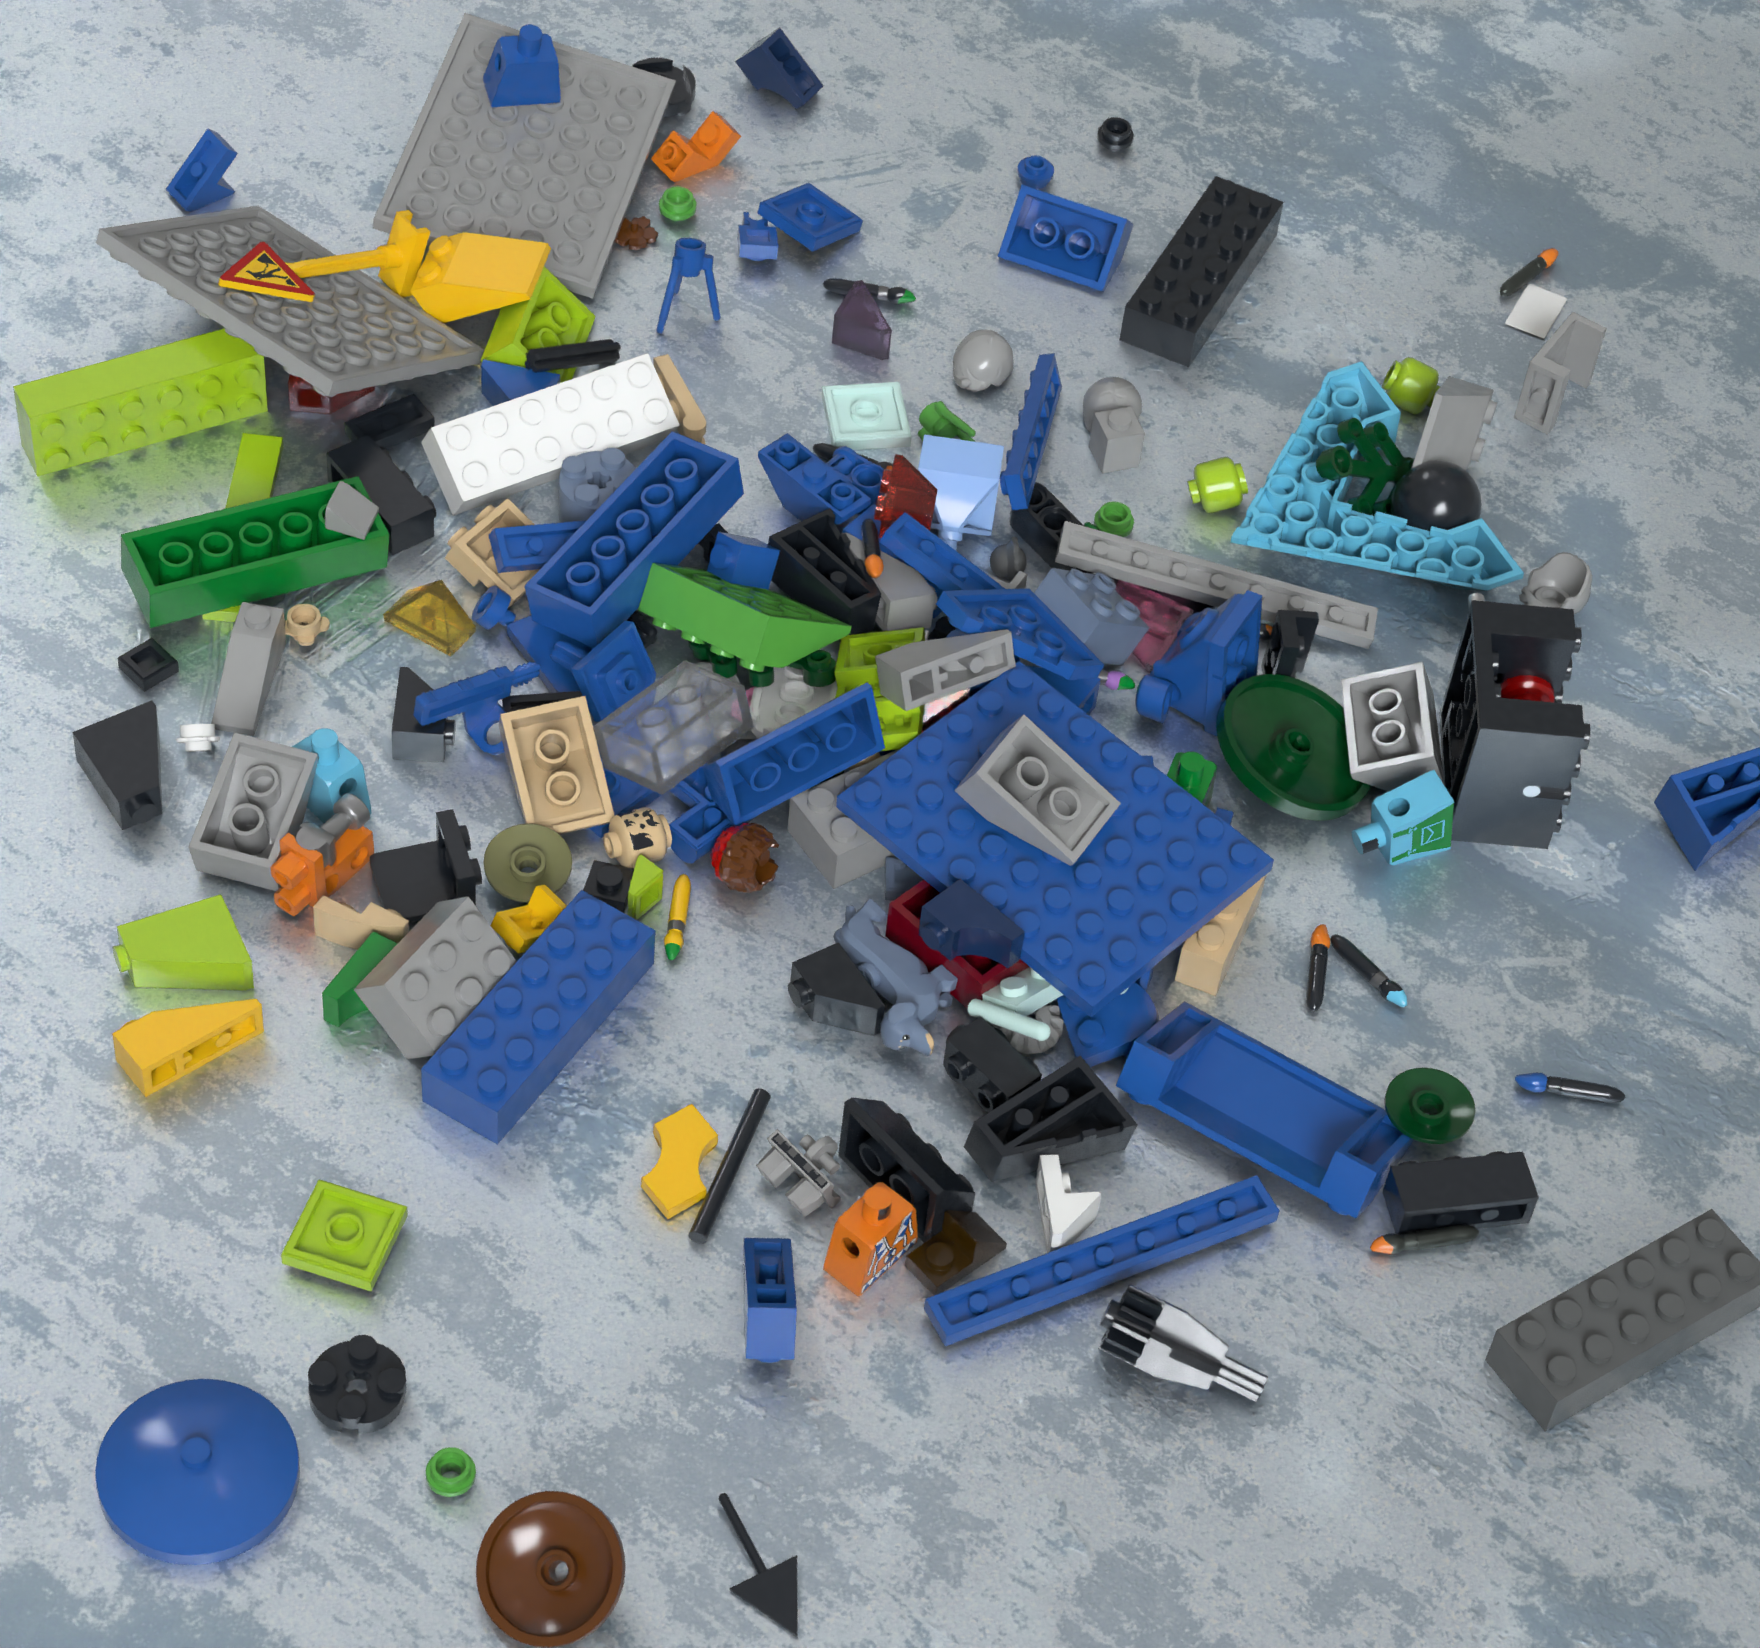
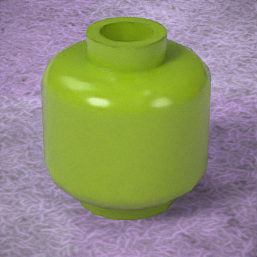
M1407 357L1401 362L1394 361L1384 378L1382 388L1386 390L1387 395L1397 407L1411 414H1418L1426 406L1431 408L1435 393L1440 388L1437 385L1439 374L1435 368L1412 357Z
M1221 457L1197 464L1193 471L1194 479L1187 481L1192 503H1201L1203 510L1209 514L1239 506L1242 503L1243 495L1248 494L1241 463L1234 464L1233 460L1229 457Z

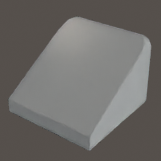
M339 481L326 507L325 528L365 540L379 512V507L349 484Z

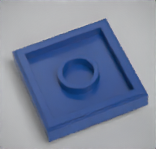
M810 183L803 184L760 202L757 214L812 252L859 232L863 222L859 216Z

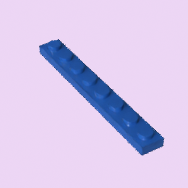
M1256 1175L926 1298L924 1310L944 1346H948L1276 1222L1280 1210Z

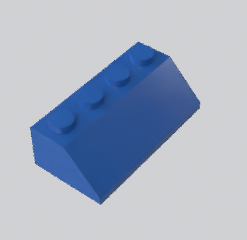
M868 682L703 767L711 798L735 827L885 749L872 686Z

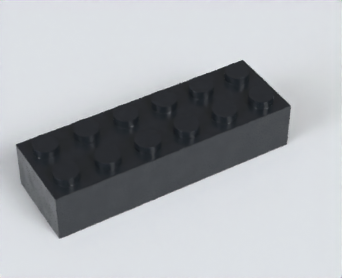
M1215 176L1126 304L1119 340L1183 366L1190 367L1277 236L1284 202L1267 194L1238 185L1230 180Z

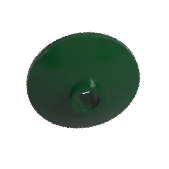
M1414 1068L1406 1070L1390 1082L1385 1094V1110L1390 1121L1399 1131L1416 1141L1428 1144L1453 1142L1464 1136L1474 1121L1475 1103L1467 1087L1454 1076L1438 1069Z

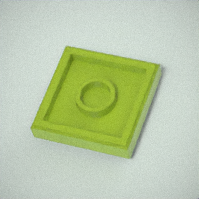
M319 1179L281 1253L282 1264L372 1292L408 1216L407 1206Z

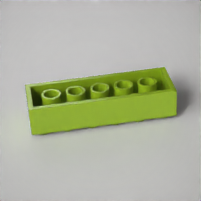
M225 328L13 386L21 445L37 477L268 411L264 356L255 352L254 346L243 339L226 333Z

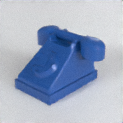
M1247 590L1244 594L1233 595L1216 609L1206 608L1202 612L1190 615L1178 630L1177 638L1162 658L1155 661L1151 673L1144 675L1139 682L1135 697L1138 714L1163 724L1171 706L1204 725V732L1217 736L1216 721L1221 704L1236 685L1247 678L1257 675L1262 595Z

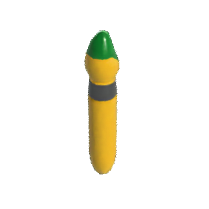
M682 874L677 878L673 888L667 934L664 937L665 951L669 960H674L684 945L683 933L691 893V882L686 874Z

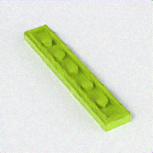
M242 434L225 509L273 496L283 451V437ZM241 605L203 614L202 618L204 620L235 622Z

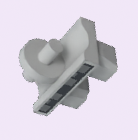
M778 1129L767 1138L772 1148L756 1166L763 1177L775 1188L793 1172L801 1179L785 1196L804 1217L816 1210L824 1202L832 1209L842 1200L833 1190V1183L819 1171L824 1168L830 1175H833L840 1168V1164L833 1159L838 1149V1144L831 1137L825 1136L815 1141L809 1134L805 1135L799 1142V1145L806 1151L804 1155Z

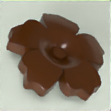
M645 216L633 218L631 222L624 218L615 243L622 247H626L629 244L630 250H641L646 248L647 244L656 242L658 232L655 231L654 227H650L651 220L646 219Z

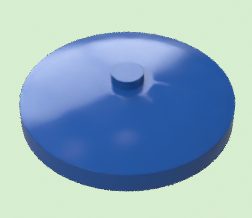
M192 1379L157 1388L129 1405L117 1417L104 1436L97 1456L95 1473L97 1492L103 1514L115 1533L125 1543L138 1552L159 1561L179 1565H203L224 1561L252 1549L266 1539L280 1525L295 1499L299 1485L300 1466L297 1442L292 1428L285 1416L271 1401L260 1393L237 1383L217 1379Z

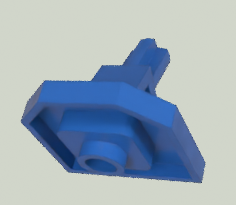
M624 621L589 653L567 641L559 640L554 645L550 655L552 661L572 671L582 696H586L588 709L595 722L618 727L651 703L656 672L634 622Z

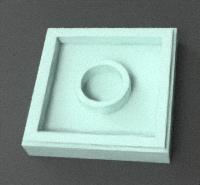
M899 382L822 386L821 397L831 445L837 447L846 446L852 450L911 447L912 436Z

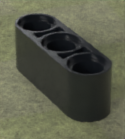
M1035 482L1028 509L1012 510L1011 508L1009 517L1011 527L1051 568L1069 571L1077 569L1083 573L1094 574L1055 562L1064 522L1084 525L1045 486Z

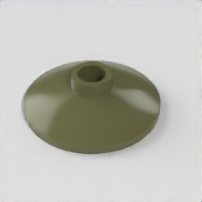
M519 824L506 828L490 841L484 854V872L489 884L499 894L514 901L529 902L536 886L545 884L555 894L564 887L571 874L572 855L566 841L554 830L538 824ZM526 867H531L536 870L531 873L521 872V870Z

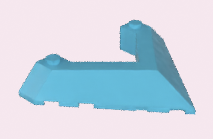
M1362 361L1327 373L1316 398L1311 400L1301 417L1299 427L1294 434H1291L1268 473L1266 483L1263 488L1260 487L1247 509L1246 517L1240 527L1236 528L1230 543L1411 576L1459 590L1488 591L1522 579L1524 572L1482 518L1449 530L1431 526L1430 531L1408 526V519L1376 511L1375 516L1353 511L1352 504L1344 502L1353 476L1331 481L1319 475L1316 468V460L1322 451L1340 445L1348 450L1352 459L1360 460L1362 457L1354 443L1344 444L1340 440L1337 427L1341 421L1357 418L1361 422L1363 430L1368 425L1381 422L1386 426L1389 437L1394 444L1396 442L1401 412Z

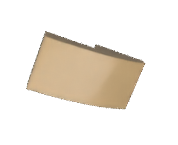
M324 895L313 906L315 935L345 947L358 950L373 931L396 943H399L409 932V920L405 919L397 911L385 909L373 902H370L361 914L356 912L350 905L343 902L338 903Z

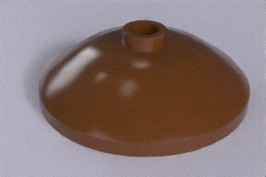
M544 1491L530 1494L518 1499L505 1508L495 1518L485 1533L476 1563V1581L479 1596L491 1620L499 1629L513 1639L524 1644L544 1648L570 1645L596 1631L614 1610L621 1595L625 1579L623 1545L609 1517L587 1499L561 1491ZM565 1562L568 1567V1574L565 1579L559 1581L555 1576V1570L560 1563Z

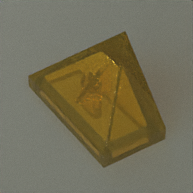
M442 580L408 590L383 614L384 621L450 657L476 632V626Z

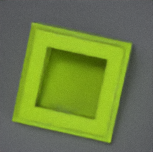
M643 855L637 857L628 891L627 915L636 920L662 899L663 870Z

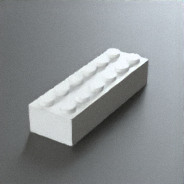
M646 353L431 427L421 443L454 516L559 479L562 462L569 456H577L592 451H603L607 448H617L626 455L662 442L672 431L675 432L680 425L650 356Z

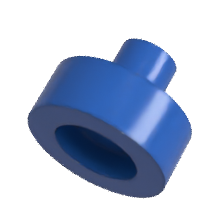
M497 586L490 587L477 602L472 613V620L486 630L493 628L497 623L507 628V625L513 623L516 618V614L508 609L511 596Z

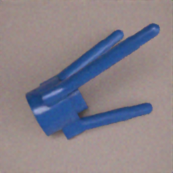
M681 238L675 243L672 269L656 328L659 334L664 331L673 296L679 293L682 278L697 277L701 270L705 272L713 319L715 321L721 319L713 274L714 256L705 254L706 244L699 239Z

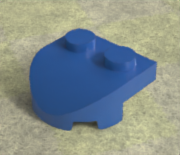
M1136 982L1130 985L1124 994H1119L1093 1017L1087 1015L1066 996L1062 995L1057 998L1075 1056L1077 1058L1081 1055L1090 1067L1122 1055L1127 1060L1134 1040L1159 1022V1015L1154 1002L1148 993Z

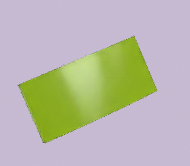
M924 627L847 635L841 638L835 668L837 683L835 698L867 682L872 686L885 749L881 751L901 749L922 733L924 705L905 711L881 695L875 656L913 642L925 641Z

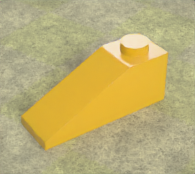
M257 999L152 1011L138 1020H131L125 1023L119 1030L112 1033L116 1061L142 1094L147 1097L263 1033L262 1004Z

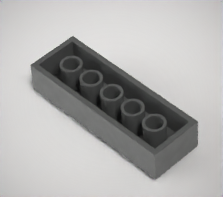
M1710 1209L1497 1329L1485 1361L1543 1430L1547 1431L1759 1308L1760 1261L1715 1211Z

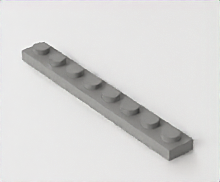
M1065 521L1062 527L1055 558L1056 563L1092 573L1099 572L1110 578L1219 607L1233 595L1244 594L1249 590L1262 595V620L1274 623L1278 610L1317 612L1319 622L1315 632L1316 635L1369 649L1374 640L1378 612L1376 607Z

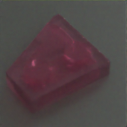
M1119 580L1115 591L1123 599L1130 601L1140 610L1139 617L1149 627V630L1132 653L1150 674L1153 670V664L1162 658L1177 638L1178 630L1185 620L1193 614V609L1143 586Z

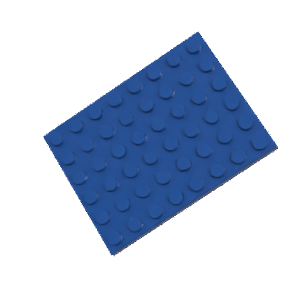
M1018 661L1015 664L1016 667L999 675L839 794L836 807L938 892L941 893L959 879L968 884L1025 931L1020 959L1087 1015L1093 1017L1272 870L1274 859L1022 662ZM1023 714L1121 803L1077 861L1071 866L987 821L954 791L999 734Z

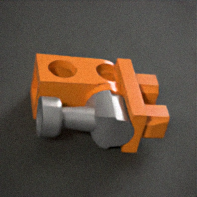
M345 793L334 804L333 811L335 815L320 827L314 823L305 822L299 825L300 830L296 834V839L295 836L288 832L279 841L281 857L271 866V876L282 887L274 893V901L279 908L290 915L296 916L307 905L313 907L323 895L326 897L333 895L370 861V856L374 854L373 832L363 826L370 819V813L366 805L355 795Z

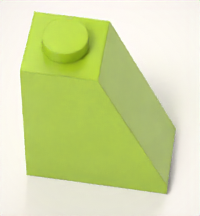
M221 894L117 926L119 945L112 947L114 958L120 972L128 971L134 987L241 991L254 988L252 960Z

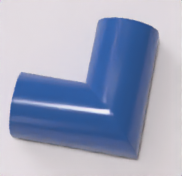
M700 757L694 759L667 780L668 790L690 808L669 823L672 835L671 849L682 861L689 864L696 862L711 851L720 834L726 831L727 828L734 826L710 796L703 767L708 764ZM754 817V818H752V819H750V820H748V821H746V822H744V823H749V822H751L753 819H755L756 817Z

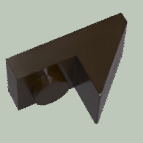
M948 1210L944 1213L942 1231L907 1254L905 1267L933 1295H937L1005 1250L1007 1243L976 1212Z

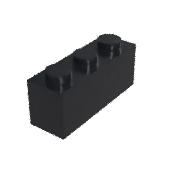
M365 435L326 453L328 482L332 483L359 476L370 499L379 507L378 514L389 532L388 551L392 556L434 537L436 509L432 500L426 495L423 496L415 488L411 477L406 471L401 472L392 462L386 448L379 447L369 435Z
M1496 1151L1485 1156L1467 1158L1451 1156L1440 1161L1421 1163L1406 1161L1390 1166L1382 1191L1395 1234L1398 1235L1457 1225H1469L1480 1229L1529 1223L1539 1198L1523 1151L1513 1153Z

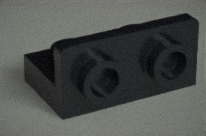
M1278 610L1261 664L1262 674H1279L1295 678L1296 673L1303 672L1319 622L1317 612Z

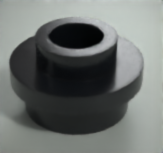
M1108 118L1098 129L1097 139L1099 143L1109 150L1119 151L1126 149L1133 143L1134 133L1131 125L1123 118Z

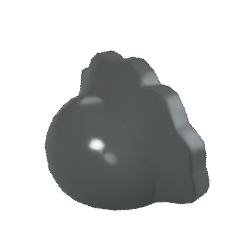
M1012 537L1007 544L1000 545L992 551L990 567L997 576L1012 581L1019 571H1025L1027 560L1025 553L1019 547L1017 537Z

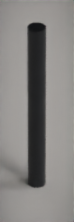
M757 1088L753 1091L688 1236L695 1243L704 1244L769 1103L771 1096L764 1089Z

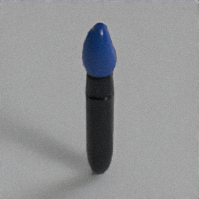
M1539 1072L1519 1074L1515 1077V1081L1520 1087L1534 1093L1546 1091L1557 1095L1602 1103H1619L1625 1099V1094L1621 1090L1608 1085L1561 1077H1547Z

